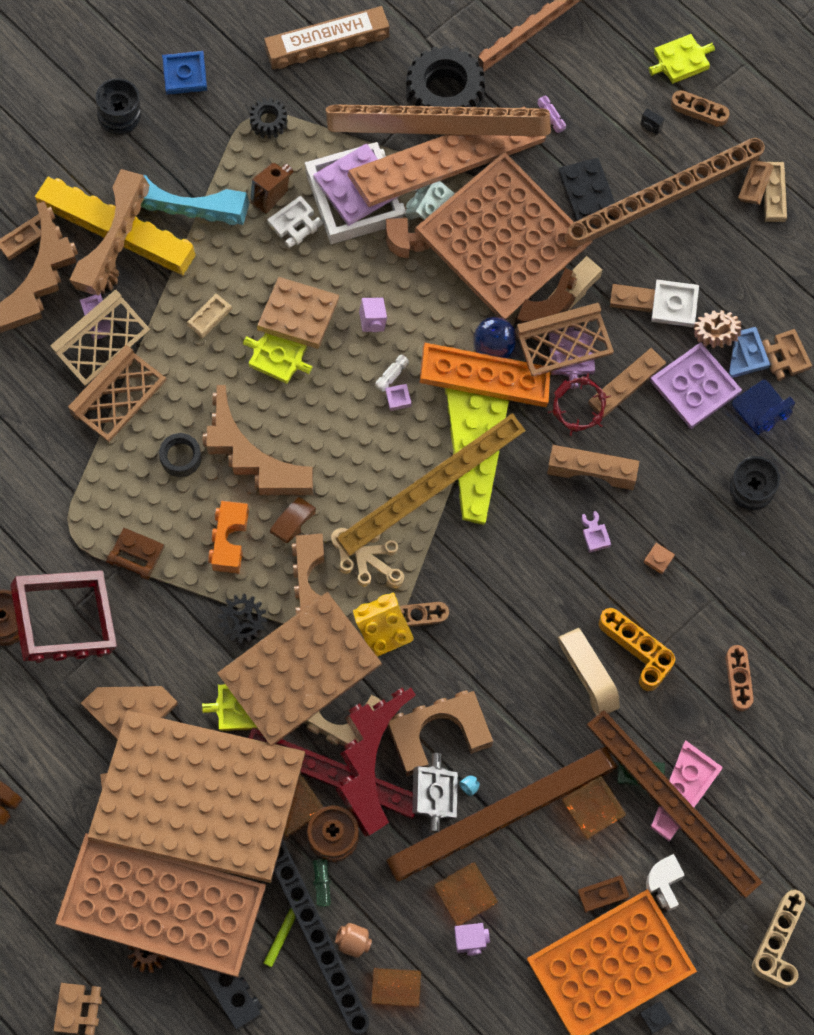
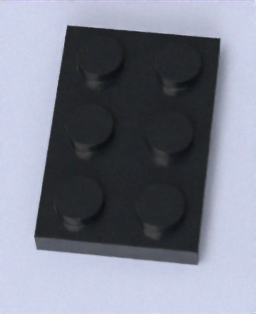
M599 158L559 168L558 173L576 221L615 203Z

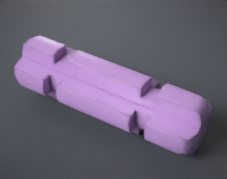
M547 96L539 98L537 104L540 109L550 111V124L554 125V130L557 133L564 131L566 124L560 119V115L553 104H550L549 98Z

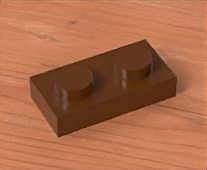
M622 875L577 890L585 913L629 899L630 897Z

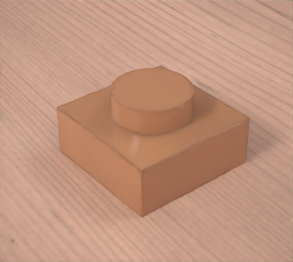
M656 543L645 558L644 563L660 574H663L675 554Z

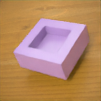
M407 384L385 388L390 411L411 407Z

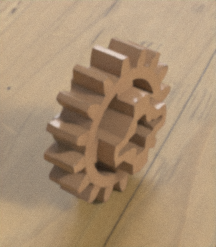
M722 310L720 313L712 311L711 315L704 313V318L698 317V322H695V337L698 338V342H704V346L709 344L712 345V348L716 346L723 348L724 344L731 346L732 341L737 342L738 337L741 336V321H738L737 316L732 317L731 312L724 314Z

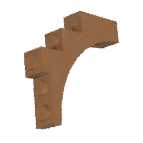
M45 201L37 204L41 219L39 253L25 281L14 293L0 302V333L41 319L40 311H43L44 308L39 297L59 290L57 283H60L61 280L56 269L76 263L75 255H78L75 244L74 242L69 243L68 237H62L59 226L54 227L52 222L55 219L51 207L47 208Z
M217 385V393H213L212 397L213 406H216V413H212V426H207V433H203V447H207L208 454H229V467H233L234 475H255V488H259L260 495H313V468L278 461L252 445L240 432L231 416L226 385Z

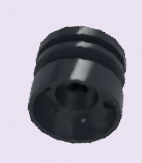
M114 78L103 82L96 92L97 118L100 126L107 132L116 135L133 131L138 126L141 118L138 89L129 80Z
M752 456L740 462L730 481V494L736 504L746 510H759L771 503L780 485V474L777 467L772 461L760 456ZM750 483H753V485L757 487V489L753 490V487L750 486Z

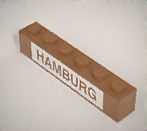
M380 6L264 38L265 50L272 70L276 68L282 69L294 63H304L312 58H322L334 52H343L346 49L356 46L361 47L370 42L383 41L389 37V24L383 7Z

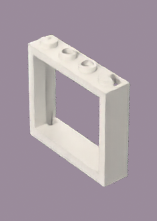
M377 142L368 144L378 159L386 157L384 150L379 148ZM358 148L305 162L306 175L330 244L385 229L386 219L403 218V215L406 214L403 203H399L398 198L390 201L393 208L391 212L356 221L350 226L346 224L336 227L326 196L314 180L313 174Z

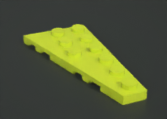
M445 388L448 402L447 410L451 424L450 432L453 454L506 418L508 400ZM499 450L458 479L462 520L482 525L486 523Z

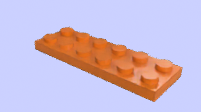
M424 343L419 383L547 407L549 402L550 372L531 377L527 362ZM533 364L535 369L544 367L542 365Z

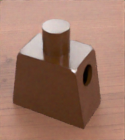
M272 163L252 179L250 203L267 214L288 191L289 177L294 173L291 166L284 164L280 167L276 163Z

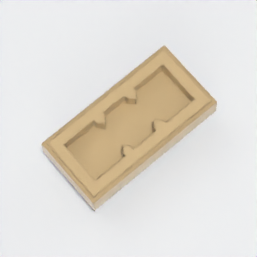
M215 294L187 322V326L201 338H204L232 310V306L218 294Z

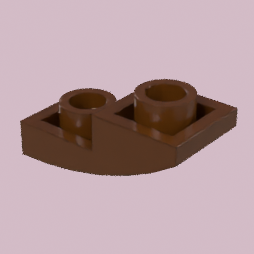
M298 497L271 527L270 533L286 544L289 543L301 532V526L315 514L316 507Z

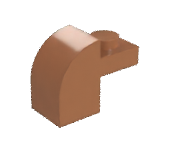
M407 218L386 219V243L395 255L409 258L410 250L421 252L429 249L430 246L417 233H408Z

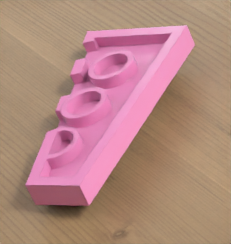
M685 740L669 781L695 807L723 767ZM659 806L650 828L670 841L679 827Z

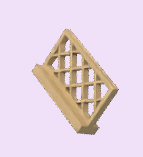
M114 290L50 345V348L86 386L121 351V349L112 348V336L125 337V345L131 347L150 328L121 297V294ZM120 304L127 310V319L114 318V309ZM129 313L134 319H129ZM101 320L111 321L110 333L97 332L98 323ZM113 321L126 322V334L113 333ZM129 322L139 323L143 330L138 335L128 334ZM95 326V332L90 331ZM85 334L95 335L94 347L81 346V337ZM97 335L110 336L109 348L96 347ZM128 337H134L131 341L128 342ZM79 340V346H74L73 344ZM69 348L78 349V361L68 360L63 353ZM81 349L94 350L93 362L80 361ZM96 350L109 351V360L105 363L95 362ZM117 351V353L111 357V352ZM80 364L93 365L92 374L86 380L79 373ZM95 365H100L101 367L95 371Z

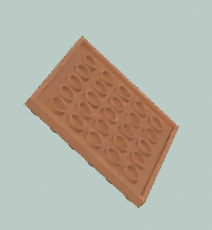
M503 152L414 230L503 322L523 305L525 299L529 300L592 243L590 241L577 248L567 246L564 236L570 225L574 222L506 152ZM572 233L574 237H580L577 233Z

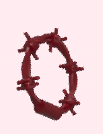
M587 373V377L582 376V378H575L568 382L565 380L554 392L553 410L548 411V414L553 412L554 416L571 430L570 436H572V432L582 431L597 424L602 428L603 426L600 423L604 415L606 399L612 396H606V393L589 379V373ZM573 383H581L580 389H582V385L593 386L598 392V395L593 396V398H599L601 410L598 415L592 412L595 417L588 425H579V419H577V424H570L564 421L561 416L566 410H560L558 398H561Z

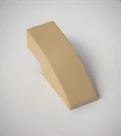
M587 256L572 270L576 274L577 283L575 288L569 292L576 297L570 309L586 294V291L602 274V269Z

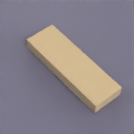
M767 162L771 163L774 168L764 192L765 222H786L784 162Z

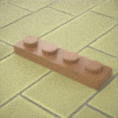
M652 348L602 389L606 396H612L606 399L602 418L607 416L666 365V362ZM592 397L588 404L599 414L601 401H599L598 397Z

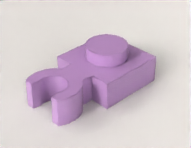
M596 511L593 512V521H588L585 514L582 515L581 519L582 524L588 528L583 530V535L589 553L611 546L605 524L598 526L599 515Z

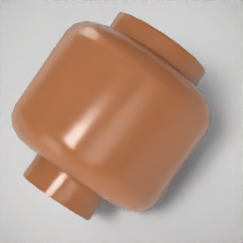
M348 923L344 927L341 926L335 938L338 950L355 958L360 957L363 952L367 953L372 942L369 939L367 929L352 923Z

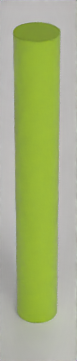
M291 908L263 963L269 967L273 966L296 919Z

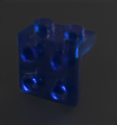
M762 380L735 398L732 405L758 436L764 431L768 432L781 419L785 420L793 414L792 410L796 402L791 396L783 401L769 382Z

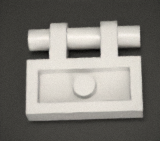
M301 196L267 219L270 227L280 238L286 234L290 236L285 241L288 248L295 244L299 245L303 242V238L310 233L314 234L318 231L317 228L323 224L319 217L313 221L309 218L314 215V210ZM303 223L305 227L297 232L294 228Z

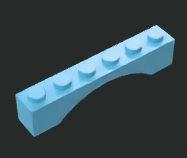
M144 175L150 186L147 196L144 197L141 203V207L149 211L160 210L172 215L176 213L183 214L189 218L200 217L212 222L216 220L223 221L230 225L244 224L250 204L246 192L225 189L217 194L206 197H180L161 190Z

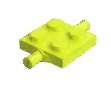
M692 34L661 45L654 49V54L659 64L649 67V73L653 76L663 72L669 77L672 84L708 70L710 64L705 54L714 52L715 47L713 43L700 47Z
M267 333L259 341H255L248 336L243 341V345L254 349L253 356L248 363L249 367L288 384L293 373L297 370L310 374V371H312L313 366L302 362V357L307 349L306 345Z
M226 684L218 685L216 703L202 704L203 713H217L219 731L258 729Z

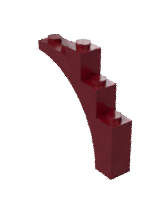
M403 687L391 694L393 699L387 703L383 699L373 705L374 711L369 704L362 707L359 703L348 710L350 715L345 717L359 742L356 739L344 745L346 750L340 753L354 778L349 775L339 782L341 786L336 791L347 809L357 820V825L365 837L370 836L389 823L381 808L376 791V753L382 734L392 717L405 703L416 696L412 688L406 691Z

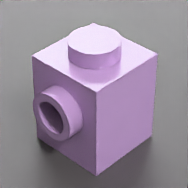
M362 298L359 310L362 331H384L387 320L384 299Z
M483 923L455 926L454 928L457 953L467 952L468 956L482 954L481 950L486 949V943H490L489 931L484 929Z

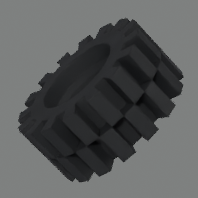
M262 98V103L258 100L256 101V106L253 104L251 107L252 110L249 113L251 128L255 131L256 135L260 133L261 138H264L265 135H267V139H271V135H274L276 138L278 137V132L283 134V129L286 130L287 111L283 103L280 105L279 100L276 99L273 102V98H269V101H266V98ZM272 113L277 118L272 123H264L261 121V116Z

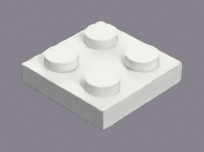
M656 280L651 322L694 327L699 285Z

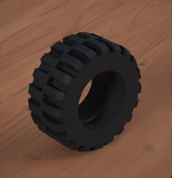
M443 46L440 49L433 47L430 52L425 50L420 53V58L416 57L412 61V65L408 68L406 100L409 106L481 107V103H483L485 90L484 71L479 66L478 60L476 58L471 59V54L467 51L461 52V48L454 47V49H451L449 46ZM449 77L460 82L464 90L456 96L445 98L434 95L426 86L434 79Z

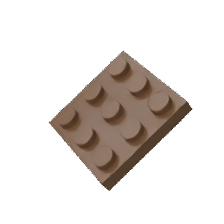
M278 277L257 325V331L319 349L338 304L339 295Z

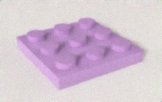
M367 143L313 174L316 183L348 226L395 199L392 198L368 207L347 176L350 169L378 160Z
M701 342L650 379V382L690 429L738 396L742 391Z

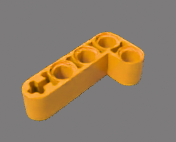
M607 608L602 612L599 619L600 629L646 664L639 678L640 687L645 691L655 690L673 667L675 656L672 651L618 610ZM610 618H612V619L614 620L613 622L611 621L610 623H607V622H606V620H609ZM626 630L630 631L633 634V637L626 638L623 636L622 632ZM642 644H647V645H649L650 648H651V651H649V652H644V651H642V649L640 648V645H642ZM666 658L669 661V665H661L658 659ZM652 675L656 681L649 683L645 680L644 676Z

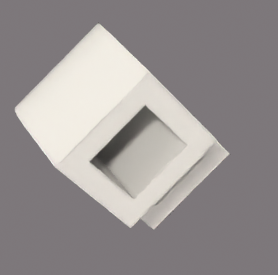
M674 854L656 863L648 874L646 888L651 894L658 892V895H656L657 900L662 908H666L667 912L676 909L679 905L669 885L684 877V873Z

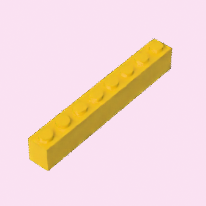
M47 177L35 195L37 203L45 201L47 208L51 207L54 214L103 238L106 237L111 228L115 215V205H107L96 196L90 197L77 187L71 188L60 179ZM136 216L132 223V229L124 240V248L182 276L196 256L191 242L186 239L180 240L167 230L161 231L150 222L138 220Z

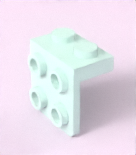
M440 181L416 190L415 196L407 203V210L404 216L409 220L418 217L425 220L455 193Z

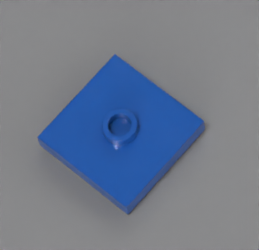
M203 51L162 55L166 95L207 91Z

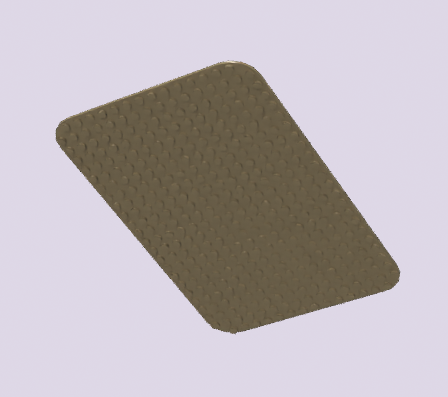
M267 113L261 116V121L272 123L276 121L277 117L272 113ZM287 115L286 130L283 129V134L278 132V137L276 138L274 135H271V139H267V135L261 138L260 133L256 135L255 131L252 130L250 118H248L238 126L231 136L205 197L229 189L246 192L250 202L252 179L272 163H276L280 167L288 164L293 169L294 173L289 177L288 191L267 214L250 203L243 225H230L223 221L216 220L212 222L205 218H195L186 240L192 243L196 256L183 276L172 271L148 325L150 330L144 335L136 353L137 356L165 376L167 380L110 442H107L101 436L99 437L70 503L67 517L69 531L80 550L104 562L107 561V557L113 550L123 528L164 544L165 548L150 578L228 605L226 599H229L231 602L234 601L235 594L241 599L242 594L245 593L248 600L251 596H254V603L259 601L262 603L259 609L266 610L262 617L284 624L296 615V607H300V599H295L294 586L299 585L298 578H294L293 564H297V556L292 555V543H296V536L286 544L271 534L270 529L289 505L300 497L316 507V512L301 526V532L298 535L323 534L324 562L317 565L311 571L308 583L311 589L320 596L328 592L363 638L356 623L353 610L362 604H368L377 600L382 595L393 592L399 606L408 605L454 482L380 535L378 542H369L365 545H385L390 540L398 544L397 553L393 556L387 554L373 556L391 569H399L403 572L404 581L399 588L389 587L386 584V576L367 562V572L371 575V582L366 587L360 586L357 582L359 574L355 553L349 556V559L354 564L352 572L348 574L342 573L339 568L341 562L340 552L331 542L332 533L338 528L349 529L454 455L445 388L419 383L424 343L502 357L520 308L503 322L431 247L421 252L410 250L409 258L399 257L391 252L386 243L385 229L330 244L324 224L317 228L318 231L307 235L299 245L295 244L288 248L285 241L290 236L286 234L280 238L270 227L267 219L301 196L314 210V215L309 218L312 221L318 217L322 220L306 175L305 162L358 148L366 143L367 145L372 143L341 132H331L326 127ZM378 145L380 149L384 150L386 156L399 152ZM462 172L440 182L454 193H457L475 176ZM416 190L397 197L399 203H403L405 211L407 210V203L417 193ZM326 196L336 227L346 225V222ZM391 202L360 220L393 211ZM421 217L412 220L407 218L408 233H416L414 231L415 228L424 220ZM301 223L294 229L298 232L302 228H304L305 225ZM278 277L339 295L338 304L319 349L307 346L302 357V362L313 366L312 371H310V374L297 370L293 373L288 384L249 367L248 363L253 356L254 349L243 345L246 336L255 341H259L264 336V332L257 331V325ZM215 294H218L232 306V310L204 338H201L187 326V322ZM362 298L384 299L387 315L384 331H362L359 314ZM399 355H404L409 360V364L405 369L401 370L402 372L389 384V387L407 384L411 407L390 411L386 392L377 389L375 383L380 377H383L382 374L389 366L396 362L395 360ZM134 361L130 366L129 373L141 372V365ZM154 375L145 376V386L154 385L159 379ZM142 377L129 378L130 387L142 386ZM125 378V380H124V382H123L121 388H126V387H127L126 378ZM217 385H226L231 416L240 432L252 445L278 461L313 468V495H260L259 488H255V475H234L233 467H229V454H208L207 447H203V433H207V426H212V413H216V406H213L212 397L213 393H217ZM143 391L130 392L131 401L140 400L143 397ZM127 392L119 393L115 403L128 402ZM128 406L116 407V417L125 416L128 413ZM113 408L108 418L113 417ZM114 422L105 423L102 431L109 434L114 428ZM172 434H189L196 439L200 446L202 457L200 466L189 476H171L161 465L159 458L160 445L166 437ZM178 444L169 449L167 457L172 465L184 466L191 462L193 451L188 445ZM221 501L248 504L249 514L246 532L235 531L227 537V541L230 544L242 547L243 554L240 574L213 571L212 564L208 563L209 551L214 550L215 542H212V531L217 529L218 521H215L216 508H220ZM393 546L387 547L389 550L395 549ZM121 552L119 555L143 567L147 565L146 562ZM343 564V567L350 568V565ZM395 574L392 575V577H393L394 579H398V578H399L398 575H395ZM367 577L360 578L362 581H368ZM240 603L233 607L239 609L242 608L245 603ZM252 608L251 614L257 615L256 610Z

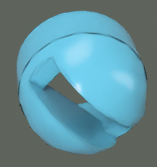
M467 776L459 782V785L467 795L472 796L479 789L480 783L476 781V777Z

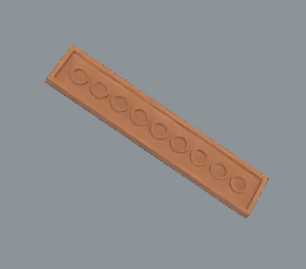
M447 134L350 169L347 176L367 206L371 207L492 162L503 152L511 155L545 142L546 136Z

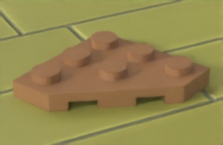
M162 686L97 687L81 702V705L118 740L127 710L164 718L178 705V702Z

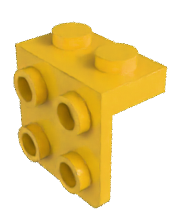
M394 592L382 595L377 600L368 604H362L353 610L356 623L365 642L377 657L408 644L414 639Z

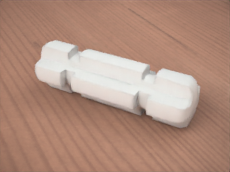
M399 355L395 360L396 362L392 363L382 374L383 377L376 381L375 386L377 389L384 392L385 388H388L389 384L402 372L401 370L405 369L409 364V360L404 355Z

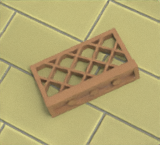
M599 303L517 325L515 335L521 344L531 377L614 353L600 314L601 308ZM597 320L599 326L597 334L585 328L588 322ZM574 327L580 330L577 339H574L565 334L566 330ZM553 332L560 336L556 345L545 340L548 333ZM583 332L594 337L590 346L578 341ZM533 338L540 343L536 350L527 347L525 340ZM562 338L574 343L570 352L558 346ZM596 339L605 343L607 350L598 351L592 348ZM542 343L553 348L550 357L538 352ZM576 345L587 350L585 356L578 357L572 354ZM556 350L567 356L564 362L558 363L551 359ZM535 356L547 361L544 367L534 368L532 361Z
M125 345L68 408L74 418L81 420L107 442H110L167 379L137 356L133 349ZM136 361L141 365V372L129 373L130 365ZM154 375L159 379L154 385L145 386V376ZM142 377V386L130 387L129 378ZM126 378L127 387L115 389L114 383L116 380ZM143 391V397L138 401H131L130 392ZM127 392L128 402L115 403V393ZM103 394H112V403L100 404V398ZM128 406V413L125 416L116 417V407ZM113 408V417L101 418L100 409ZM97 409L98 419L88 420L84 416L89 410ZM114 422V428L109 434H106L102 431L101 423Z

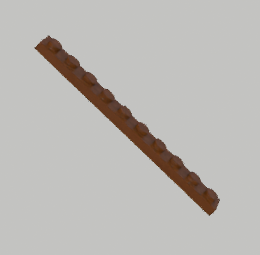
M605 710L600 712L586 725L744 899L763 883Z

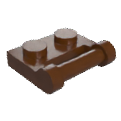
M123 528L113 550L107 557L106 563L121 566L148 580L165 546L160 542ZM121 552L146 562L147 565L143 567L119 555Z

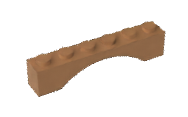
M120 170L112 187L116 208L111 228L99 246L88 256L78 261L70 278L71 283L77 290L99 296L102 289L105 288L107 277L110 271L114 269L118 253L122 251L124 240L132 229L135 216L140 212L144 197L149 192L150 185L144 175Z

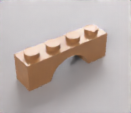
M553 445L547 474L565 478L575 475L593 476L607 481L613 487L633 490L636 483L639 461Z
M323 534L296 535V543H292V555L297 556V564H293L294 578H298L299 585L294 586L295 599H300V607H296V614L321 597L311 589L308 578L311 571L317 565L324 562Z

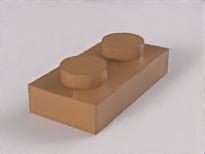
M752 160L738 197L741 202L760 205L774 168L771 163Z
M613 284L610 307L652 312L655 290Z

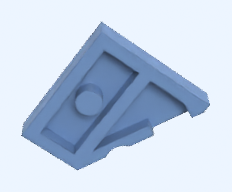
M756 327L742 330L738 341L733 342L729 370L731 378L767 369L770 366Z

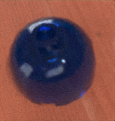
M486 318L475 329L473 337L474 349L477 353L502 358L509 357L516 344L513 326L503 318Z

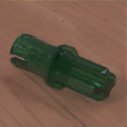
M327 859L313 861L315 875L313 885L316 886L317 905L319 907L331 905L329 888L331 880L328 877Z

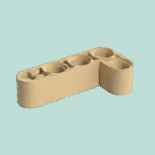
M577 628L559 636V645L589 693L590 703L596 716L603 710L609 714L619 709V695L616 686L582 631Z
M798 890L787 892L781 899L752 963L754 974L780 988H788L798 980L797 969L780 959L805 905V897ZM794 898L796 899V905L791 909L790 912L786 911L790 907V899ZM779 918H785L788 921L789 927L787 929L779 926ZM773 938L778 941V950H774L769 946V939ZM763 959L769 963V971H764L759 967V960ZM785 970L790 973V982L782 980L780 976L781 971Z

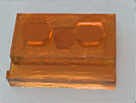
M374 968L372 1004L419 1007L421 971Z

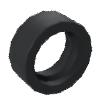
M172 434L166 437L160 445L159 458L161 465L171 476H189L200 466L202 459L200 446L196 439L189 434ZM178 444H185L191 447L193 451L191 462L184 466L172 465L167 457L171 447Z

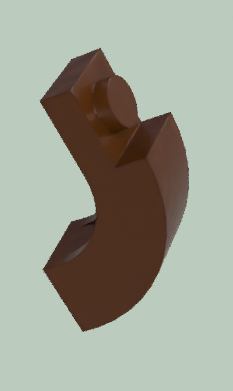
M565 268L556 291L548 299L539 302L525 299L517 319L525 323L568 311L576 299L572 293H569L570 290L575 288L577 283L574 271Z

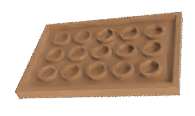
M326 592L220 670L218 675L272 746L380 667L382 663L330 594Z

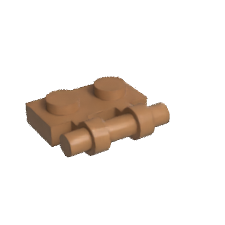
M795 329L775 335L774 341L776 344L770 345L768 339L762 341L771 365L770 370L772 374H775L778 381L785 378L783 372L785 369H788L790 375L793 376L812 368V364ZM780 352L784 361L778 362L775 354Z
M61 983L54 1032L79 1034L80 1025H85V1035H94L95 1027L98 1026L99 1022L97 1018L98 1006L102 1002V997H100L101 987L92 986L91 995L88 996L85 995V985ZM83 1003L89 1004L87 1017H81Z

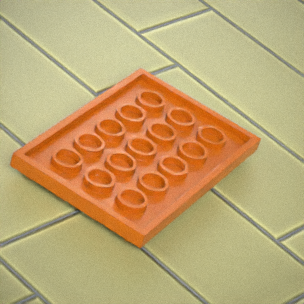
M648 889L526 959L569 1035H590L697 972Z

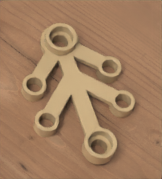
M338 528L332 533L331 542L340 552V571L348 574L353 570V561L349 559L336 540V537L348 529ZM380 535L377 536L376 538H374V539H373L372 541H370V542H371V543H376V542H378L379 539H380ZM387 541L385 545L363 546L355 552L359 574L357 582L360 586L366 587L371 582V575L367 572L366 562L386 576V584L389 587L396 589L402 586L404 581L403 572L399 569H391L373 556L381 554L395 555L398 550V544L395 541ZM393 546L395 549L389 550L387 547ZM343 564H349L350 568H344ZM393 574L398 575L399 578H398V579H394V578L392 577V575H393ZM367 577L368 581H362L360 578Z

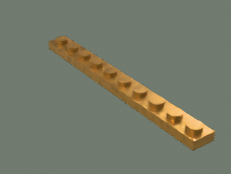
M512 413L336 537V540L348 557L520 436L525 432V429Z

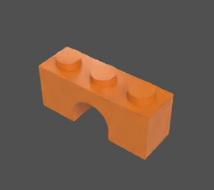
M221 501L220 508H216L215 521H218L217 529L212 531V542H215L214 550L209 551L208 563L212 564L213 571L240 574L243 554L242 547L230 544L227 541V537L235 531L246 532L249 514L248 504Z

